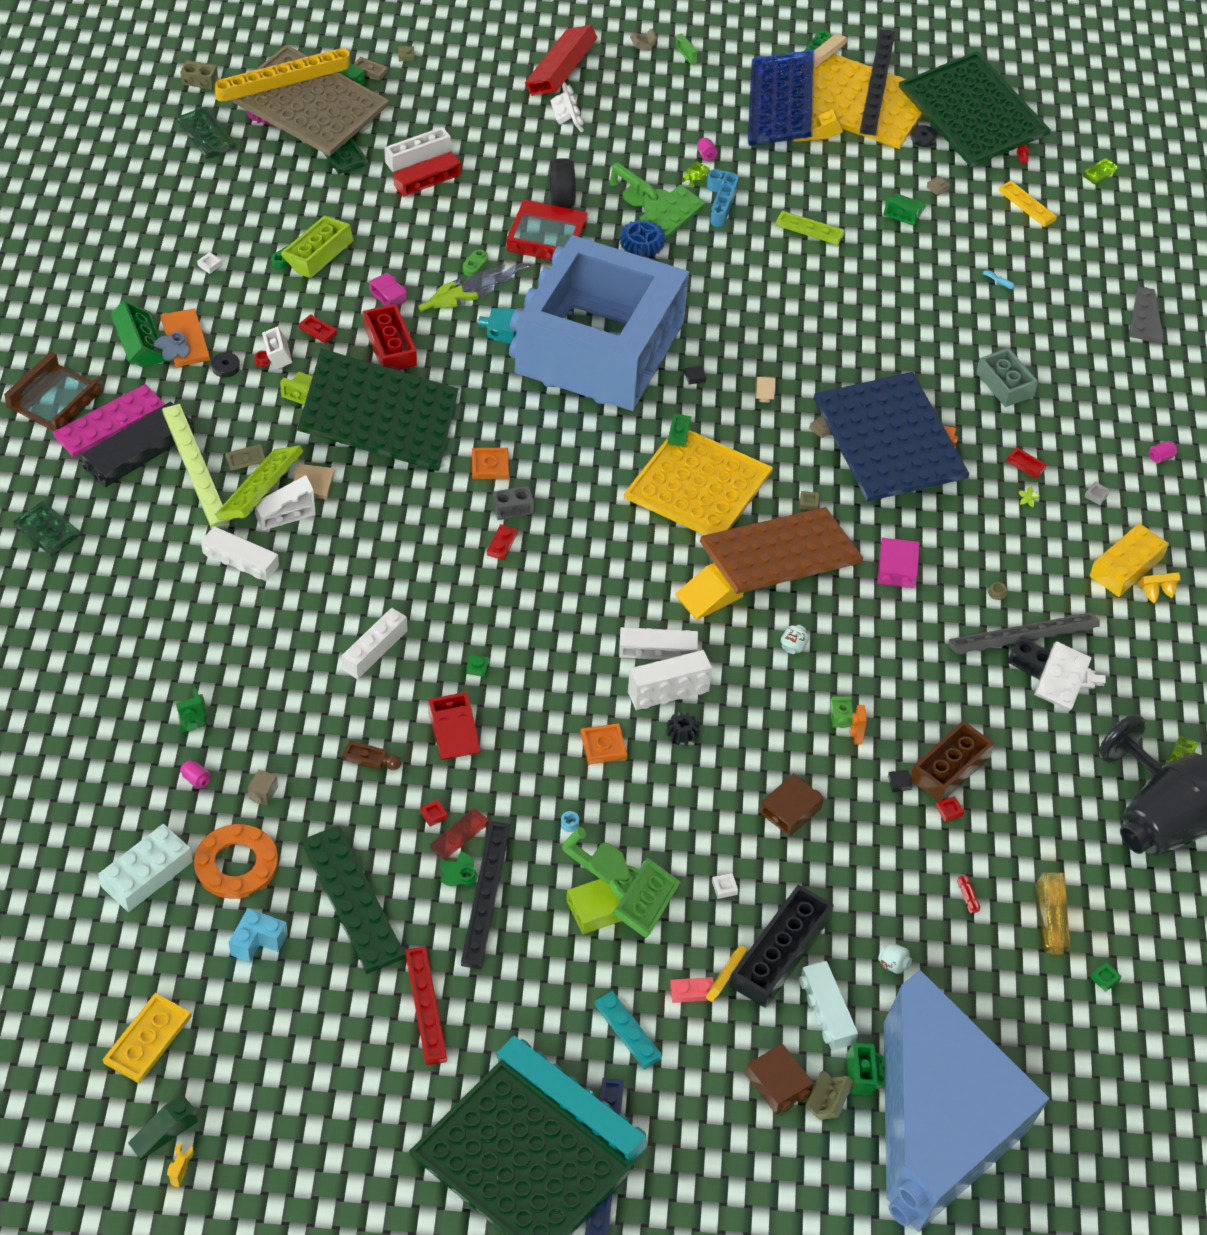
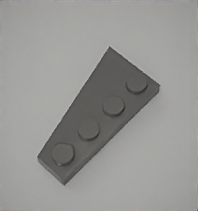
M1138 286L1128 337L1162 344L1164 337L1155 289Z

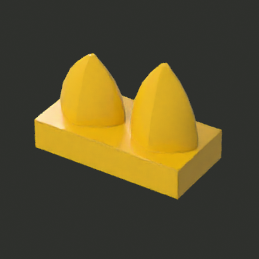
M1179 573L1143 576L1137 583L1139 589L1143 588L1148 599L1156 603L1160 586L1164 593L1172 598L1177 590V582L1181 579Z

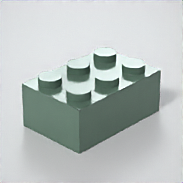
M1010 348L979 358L977 375L1004 407L1035 396L1038 381Z

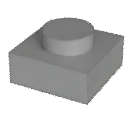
M1094 482L1086 491L1085 498L1101 505L1108 497L1110 489Z

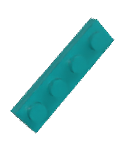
M613 991L595 1001V1007L643 1069L662 1059L660 1051Z

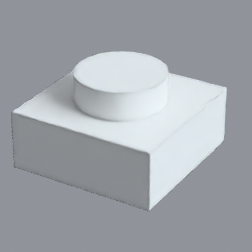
M210 252L197 261L198 266L209 274L222 266V260Z
M732 873L712 877V883L718 899L738 895V888Z

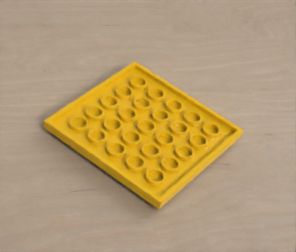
M689 430L685 447L668 445V438L665 440L626 490L624 498L698 533L708 535L732 528L771 475L773 467Z

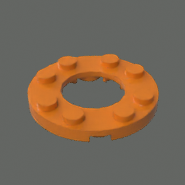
M233 824L214 830L200 842L194 856V868L196 876L207 891L222 898L240 899L249 897V894L259 889L263 890L272 881L278 868V854L273 840L265 832L250 825ZM233 844L246 845L255 852L257 857L256 864L252 870L244 875H225L220 872L215 863L216 856L222 849H226Z

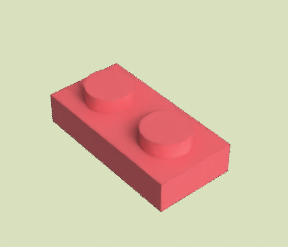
M713 977L670 980L672 1003L708 1001L706 995L714 984Z

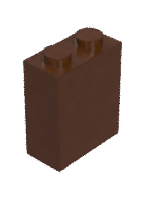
M793 773L761 801L760 814L790 837L822 809L824 797L818 790L810 787L804 779L797 777Z
M783 1043L751 1061L746 1066V1077L775 1114L790 1110L794 1103L799 1100L804 1101L811 1095L813 1081Z

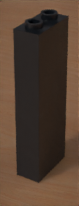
M171 401L83 453L82 466L84 470L90 472L98 483L101 482L107 487L175 446L176 443L162 411L163 408L173 406L174 404ZM184 414L192 434H194L193 421Z

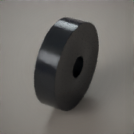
M916 126L912 130L911 140L920 147H930L936 143L937 132L930 126Z
M219 353L211 361L212 371L219 377L227 378L234 376L240 370V360L233 353Z

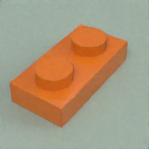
M857 705L856 713L852 714L853 725H850V737L854 738V744L863 743L867 723L865 705Z

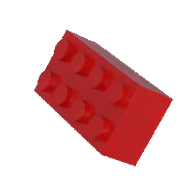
M397 304L363 311V326L379 365L397 371L417 366V350Z

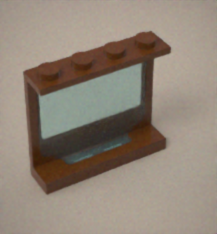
M51 351L4 394L8 408L52 431H56L67 425L96 396L100 395L104 389L102 377L98 376L93 382L59 365L57 354Z

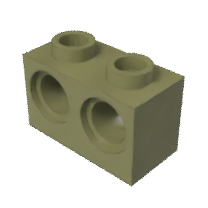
M186 60L180 71L182 85L213 90L218 79L217 65Z

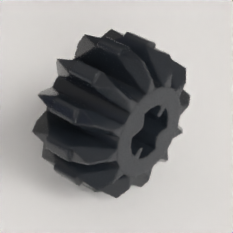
M679 712L678 716L672 715L671 720H668L666 733L667 736H670L671 742L677 741L678 745L684 743L687 746L688 741L694 743L695 738H698L700 724L696 721L695 716L689 717L688 712L686 715H682Z

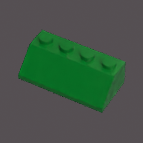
M123 300L111 313V317L126 353L127 360L131 364H136L140 367L166 362L167 360H164L162 357L163 350L154 347V343L160 338L151 312Z

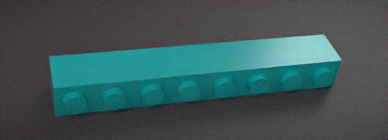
M513 1036L496 1053L498 1062L503 1060L631 1163L646 1149V1133L640 1127L635 1128L623 1114L618 1115L607 1102L598 1100L590 1089L581 1087L573 1076L568 1077L557 1064L554 1063L552 1065L547 1061L543 1053L540 1051L535 1052L526 1040H520Z

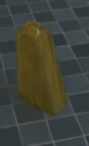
M1043 873L1035 884L1044 949L1045 952H1051L1053 955H1061L1070 947L1064 873Z

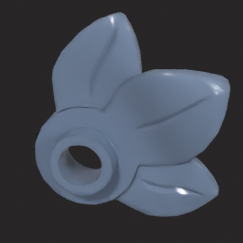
M176 331L170 336H162L154 343V347L163 350L162 357L164 360H173L178 355L185 358L189 353L186 337L182 332Z

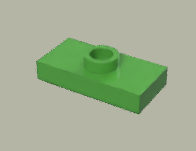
M682 33L678 34L676 48L691 65L697 64L698 51Z

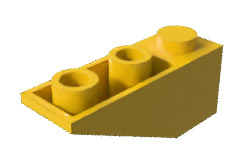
M831 109L795 126L789 131L793 142L829 139L842 133L843 129L836 113Z

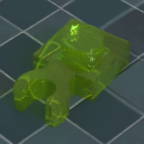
M696 161L687 169V173L683 175L682 182L690 180L689 186H693L695 180L701 181L708 175L710 168Z

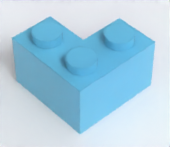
M248 908L229 940L231 956L250 962L259 945L279 952L288 936L286 922Z

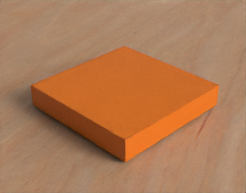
M472 448V479H509L508 448Z
M619 723L580 729L588 765L627 759V751Z

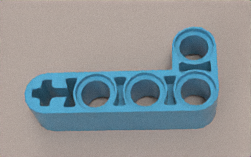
M718 169L710 170L707 179V188L710 191L718 192L712 206L710 223L715 227H721L726 222L737 193L739 178L735 173Z

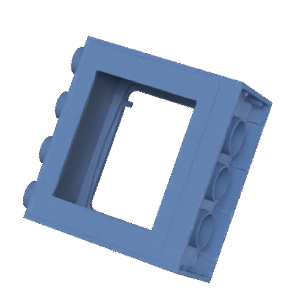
M572 235L565 247H556L552 257V267H543L538 280L539 287L528 290L525 297L524 310L516 309L513 313L510 329L516 331V336L511 342L509 356L515 358V373L541 381L547 387L557 386L594 398V401L599 404L609 403L633 411L684 324L689 271ZM577 308L626 325L618 336L564 318L566 315H573V312L569 311L570 309Z

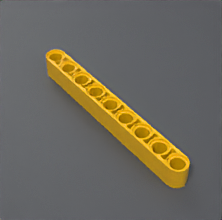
M340 48L220 79L215 83V97L218 101L225 102L340 72L349 68L350 52L347 49Z

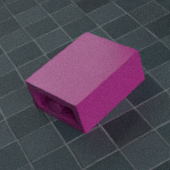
M882 538L877 584L915 588L918 571L919 542Z

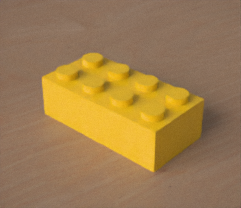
M1138 523L1094 561L1090 577L1120 597L1164 558L1169 543Z

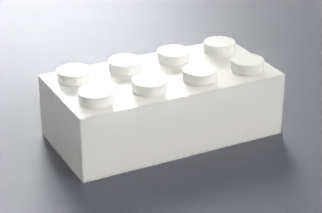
M704 650L630 668L628 694L635 710L647 709L650 706L666 704L670 701L685 699L697 694L701 695L710 689L712 667Z

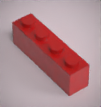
M450 151L394 172V186L403 197L460 176L461 162Z

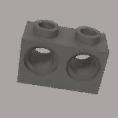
M529 486L493 492V507L497 520L534 514V501Z

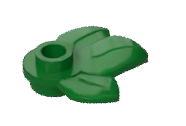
M460 852L457 862L441 861V870L444 876L440 881L447 886H457L460 884L470 886L474 884L477 880V872L473 868V859L468 854Z

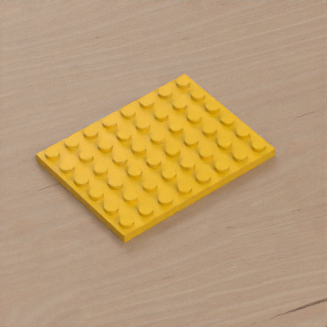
M832 54L810 73L804 74L783 104V108L811 118H815L833 109L841 123L842 129L897 149L902 147L913 128H915L923 116L921 111L898 87L899 82L906 79L888 73L876 136L860 134L872 66L836 54Z

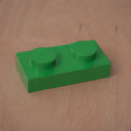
M673 415L668 445L686 446L692 416Z

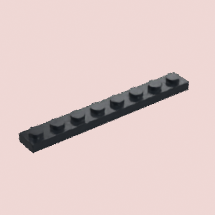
M490 821L461 958L462 967L482 969L510 832V824Z

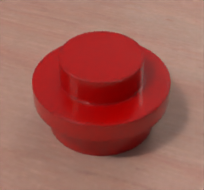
M259 351L254 357V363L257 366L266 367L271 364L266 351Z

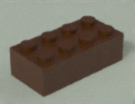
M963 720L913 766L910 779L938 802L945 800L991 757L994 742Z

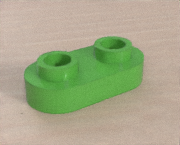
M484 250L472 252L463 263V273L470 277L478 275L488 263V253Z

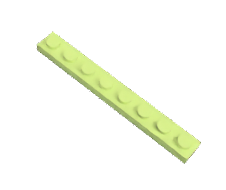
M177 404L163 408V415L210 527L228 524L229 520H218L215 516V513L223 505L181 405Z

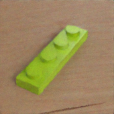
M782 211L776 220V226L836 245H839L845 231Z

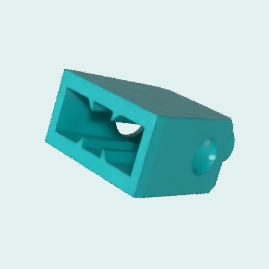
M493 308L489 317H479L478 326L487 328L488 338L511 344L516 336V331L510 329V322L516 309Z

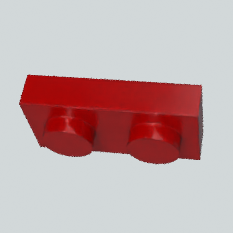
M311 314L299 323L300 330L325 344L337 335V329Z
M500 524L487 549V556L505 561L518 534V529Z

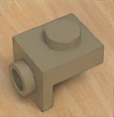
M649 29L646 35L633 32L630 36L636 48L649 51L657 40L653 29Z

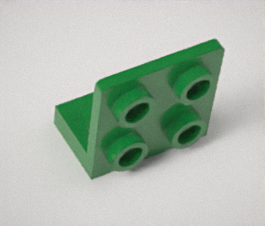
M896 193L893 198L888 196L886 199L884 215L914 226L926 208V203Z

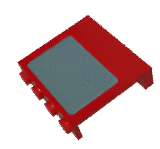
M523 199L507 236L506 251L552 261L557 246L565 247L572 235L579 237L582 229H586L588 212Z

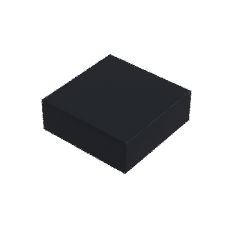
M702 366L684 368L689 385L706 382Z
M908 770L888 772L892 792L912 790V782Z

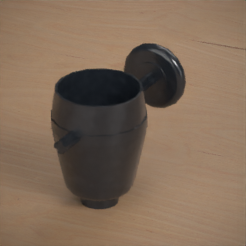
M1134 714L1122 719L1107 733L1099 748V756L1101 760L1110 763L1119 760L1129 752L1153 774V777L1124 810V825L1120 828V835L1127 847L1137 854L1147 852L1152 855H1162L1207 836V758L1193 752L1161 766L1137 744L1145 731L1146 721L1141 715Z

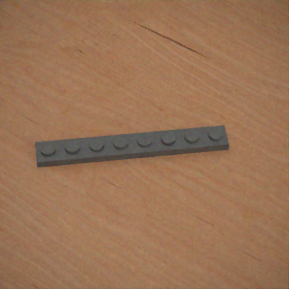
M1090 612L949 639V646L956 654H966L974 650L982 651L990 647H1002L1011 643L1017 644L1021 637L1035 641L1043 637H1055L1058 634H1072L1079 630H1091L1092 628L1100 627V620Z

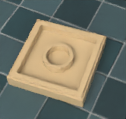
M298 464L293 482L306 475L314 490V498L327 500L334 476V468Z

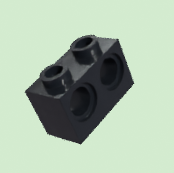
M1021 637L1011 650L1008 663L1040 680L1051 651L1035 644L1031 640Z

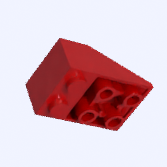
M467 692L428 699V714L441 760L480 753L472 708Z

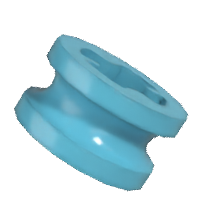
M572 811L565 812L561 817L562 829L567 832H574L579 827L578 814Z

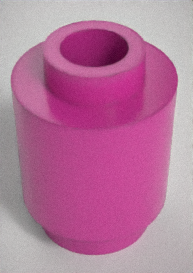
M701 138L698 141L697 149L705 161L713 160L717 156V149L713 142L708 138Z
M1165 441L1152 446L1149 457L1155 463L1166 461L1177 454V447L1173 442Z
M188 760L182 765L180 772L183 778L196 789L204 788L209 784L210 773L199 763Z

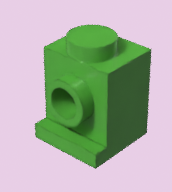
M851 696L832 697L830 704L832 728H846L852 725L853 710Z

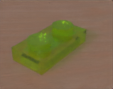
M1105 158L1083 172V177L1095 185L1117 172L1118 166Z

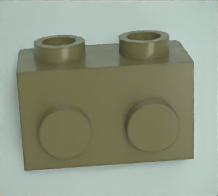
M821 1071L806 1108L819 1120L838 1118L850 1092L853 1080L849 1076L832 1078L826 1071Z

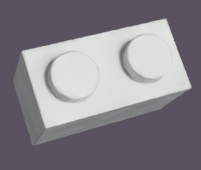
M277 326L263 332L267 356L277 370L291 364L292 359L288 343L280 328Z

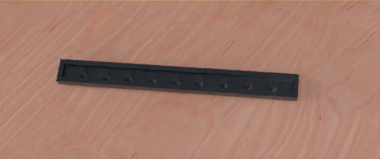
M880 29L860 134L876 136L895 31Z

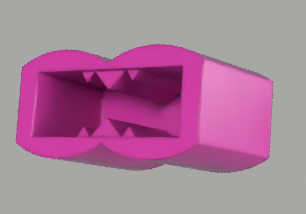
M385 273L369 281L371 293L384 306L397 304L398 306L407 301V290L404 286L397 283L394 276Z

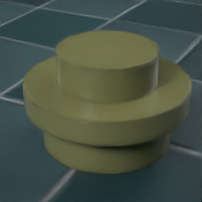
M1000 582L993 583L988 590L989 596L995 600L1004 599L1007 596L1006 586Z

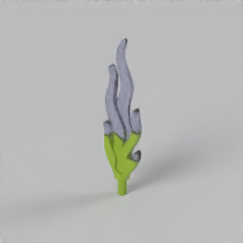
M520 263L501 273L505 269V264H502L496 268L476 272L463 283L462 277L442 285L430 298V301L418 306L419 310L422 312L431 307L436 309L463 306L465 301L480 299L493 291V286L491 285L506 282L518 270L529 268L531 264Z

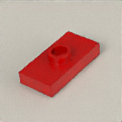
M1018 447L1006 460V462L1035 479L1047 468V464Z

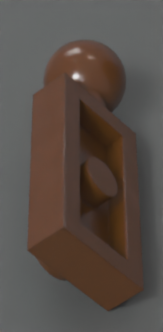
M352 740L348 741L342 755L344 761L381 770L383 764L392 771L399 769L401 766L400 757L397 755L387 757L386 749Z

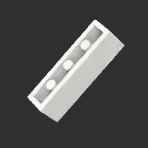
M441 127L385 147V163L392 172L448 153L451 151L450 135Z
M213 526L201 541L203 554L207 557H212L223 564L237 568L239 571L249 573L257 579L268 581L279 567L278 554Z
M393 608L386 612L342 655L343 670L354 678L359 679L407 632V617Z
M621 627L619 658L665 660L697 652L698 631Z

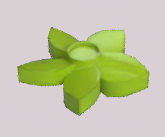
M1032 486L1027 489V493L1025 491H1018L1020 496L1024 497L1021 499L1020 505L1028 502L1029 506L1034 507V500L1040 497L1039 494L1033 493Z

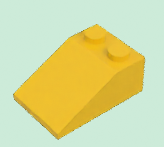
M712 563L678 590L675 596L696 620H699L742 598L743 593L736 594L716 564Z

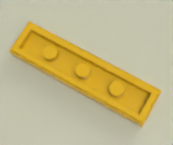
M1009 181L999 187L1001 194L1043 227L1056 221L1057 216L1013 181Z

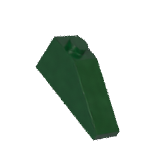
M181 1094L165 1105L128 1142V1145L138 1158L143 1160L196 1124L198 1121L195 1109L186 1097Z

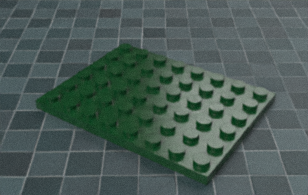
M978 51L899 82L898 87L970 167L1050 134L1051 129Z
M321 348L297 431L439 471L459 388Z
M500 1060L409 1150V1155L504 1235H572L634 1169V1164L503 1060Z

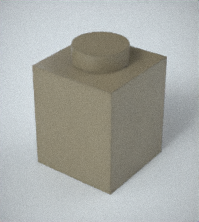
M258 769L248 786L249 799L254 803L268 806L278 789L277 775Z

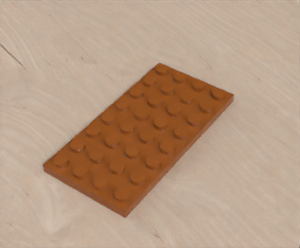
M826 507L703 535L700 538V543L736 594L860 564L863 561V556Z

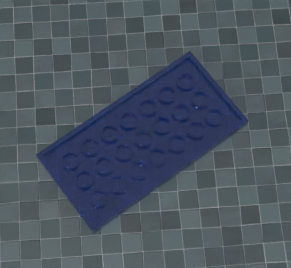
M814 49L752 59L748 123L749 146L813 137Z

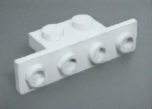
M563 82L562 88L564 92L550 100L556 120L559 124H562L572 118L575 126L580 132H583L582 125L584 122L579 116L581 114L579 108L575 105L577 101L572 95L574 91L570 85L567 86Z

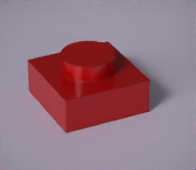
M955 796L939 801L936 804V808L945 822L963 817L964 811Z
M439 800L420 807V813L429 827L448 819V814Z

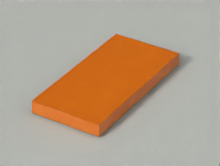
M195 308L160 315L165 335L170 336L176 331L182 332L186 337V344L189 347V353L185 358L178 355L173 359L175 367L210 361Z

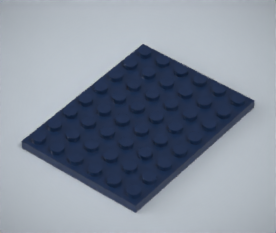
M913 372L814 393L813 399L867 502L969 478V471Z

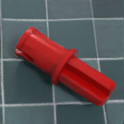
M1027 144L1018 147L1016 151L1022 165L1029 161V149Z

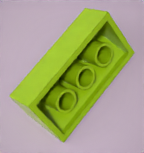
M323 216L285 248L281 255L298 274L312 278L354 241L350 224Z

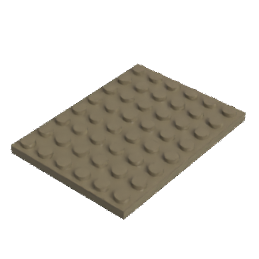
M286 44L256 70L309 56ZM338 72L229 100L328 156L337 151L389 105L388 99Z

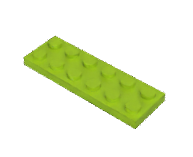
M301 446L274 449L215 513L217 519L231 520L233 518L242 519L247 517L252 508L260 503V499L270 492L269 489L278 483L279 478L288 472L289 467L299 459L298 457L303 453Z

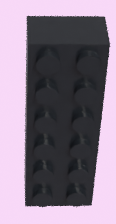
M798 884L732 972L729 987L762 1007L767 1008L831 919L834 904Z

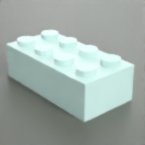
M162 824L98 873L101 887L126 911L130 912L193 862L191 848L167 826Z

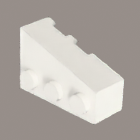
M306 475L260 499V503L255 506V515L262 531L316 515L314 490Z

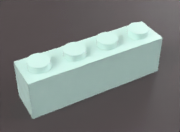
M827 961L803 967L799 982L802 989H805L807 992L809 1006L814 1008L816 1023L821 1025L823 1029L822 1035L825 1043H829L831 1050L856 1043L858 1037L857 1029Z

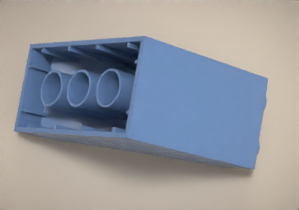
M921 970L901 985L884 1021L886 1199L890 1202L888 1208L894 1219L903 1226L911 1224L918 1232L1028 1133L1050 1099Z

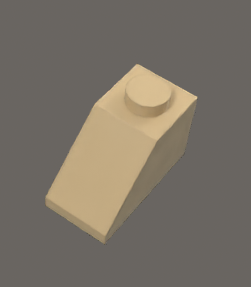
M755 376V398H758L759 402L770 403V399H774L775 378Z

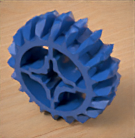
M644 219L642 221L636 220V222L630 221V224H625V227L622 228L620 243L626 252L642 257L646 256L647 258L650 255L655 257L656 253L659 254L663 250L665 234L664 230L661 229V226H657L656 222L651 223L650 220L646 222Z

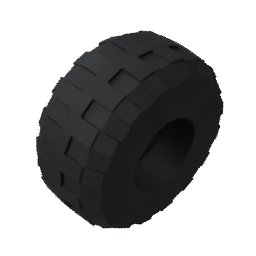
M568 158L554 159L549 164L551 205L571 208L575 205L574 161Z

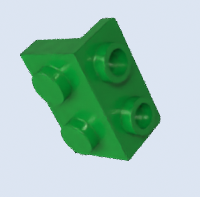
M197 688L192 689L194 698L176 703L182 733L205 726L204 718L207 717L204 707L205 700L203 694H198Z

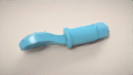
M983 271L984 275L994 279L997 284L1010 289L1014 288L1013 282L1002 278V276L998 278L992 271Z

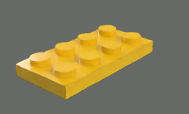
M155 993L103 1058V1063L140 1084L192 1017L191 1012Z

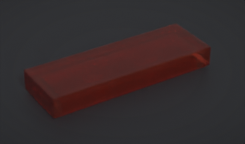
M474 808L430 844V848L442 859L446 860L489 824V820Z

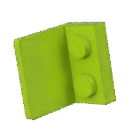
M298 372L292 380L283 377L280 381L281 396L305 405L313 376Z

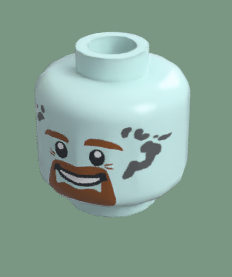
M801 625L787 627L781 637L782 648L790 654L802 652L809 641L806 628Z
M895 943L883 946L879 954L882 968L896 974L902 973L905 969L908 970L912 962L909 950Z

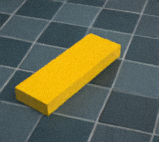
M743 945L734 951L706 995L709 1001L713 1002L719 995L744 956L747 948Z

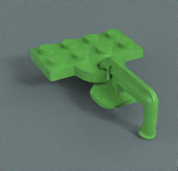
M615 163L612 167L609 184L617 186L619 184L618 175L629 182L631 185L623 191V199L632 206H643L646 213L639 218V221L644 219L646 222L649 220L651 223L656 222L657 226H661V229L664 230L665 240L705 207V201L682 185L677 186L671 192L654 189L650 184L621 164Z
M577 827L562 846L563 851L602 881L610 884L614 895L620 900L612 914L647 938L681 882L648 857L639 869L627 865L622 852L609 843L600 844L594 855H589L576 845L580 838L583 839L586 836L584 828Z

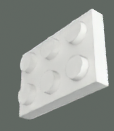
M1055 642L1034 695L1070 711L1074 705L1091 657L1059 642Z

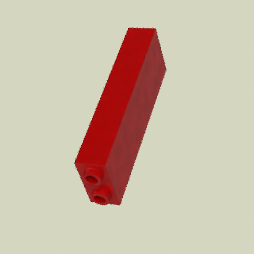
M592 25L565 30L525 81L531 96L557 92L598 37Z

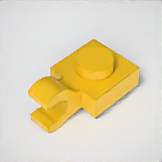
M181 1143L177 1144L175 1149L177 1157L174 1163H170L167 1171L171 1186L179 1188L188 1169L187 1164L194 1154L192 1146L189 1147L186 1153H182L183 1147Z

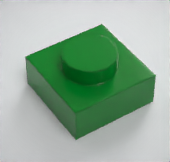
M470 654L466 674L485 677L489 665V657Z
M1105 962L1091 974L1090 978L1107 992L1121 980L1122 976Z

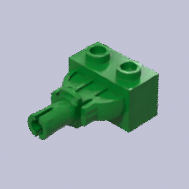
M853 1043L846 1054L848 1076L853 1080L849 1094L871 1096L874 1090L885 1086L884 1057L875 1052L874 1044Z

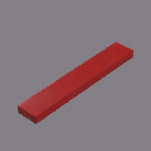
M426 946L406 949L405 956L425 1065L447 1062Z

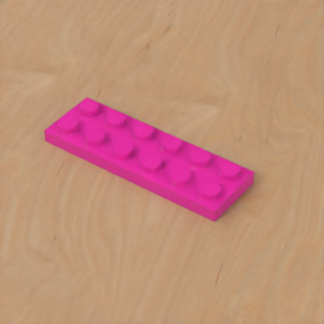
M144 384L59 428L53 434L66 451L75 458L162 407L165 403Z

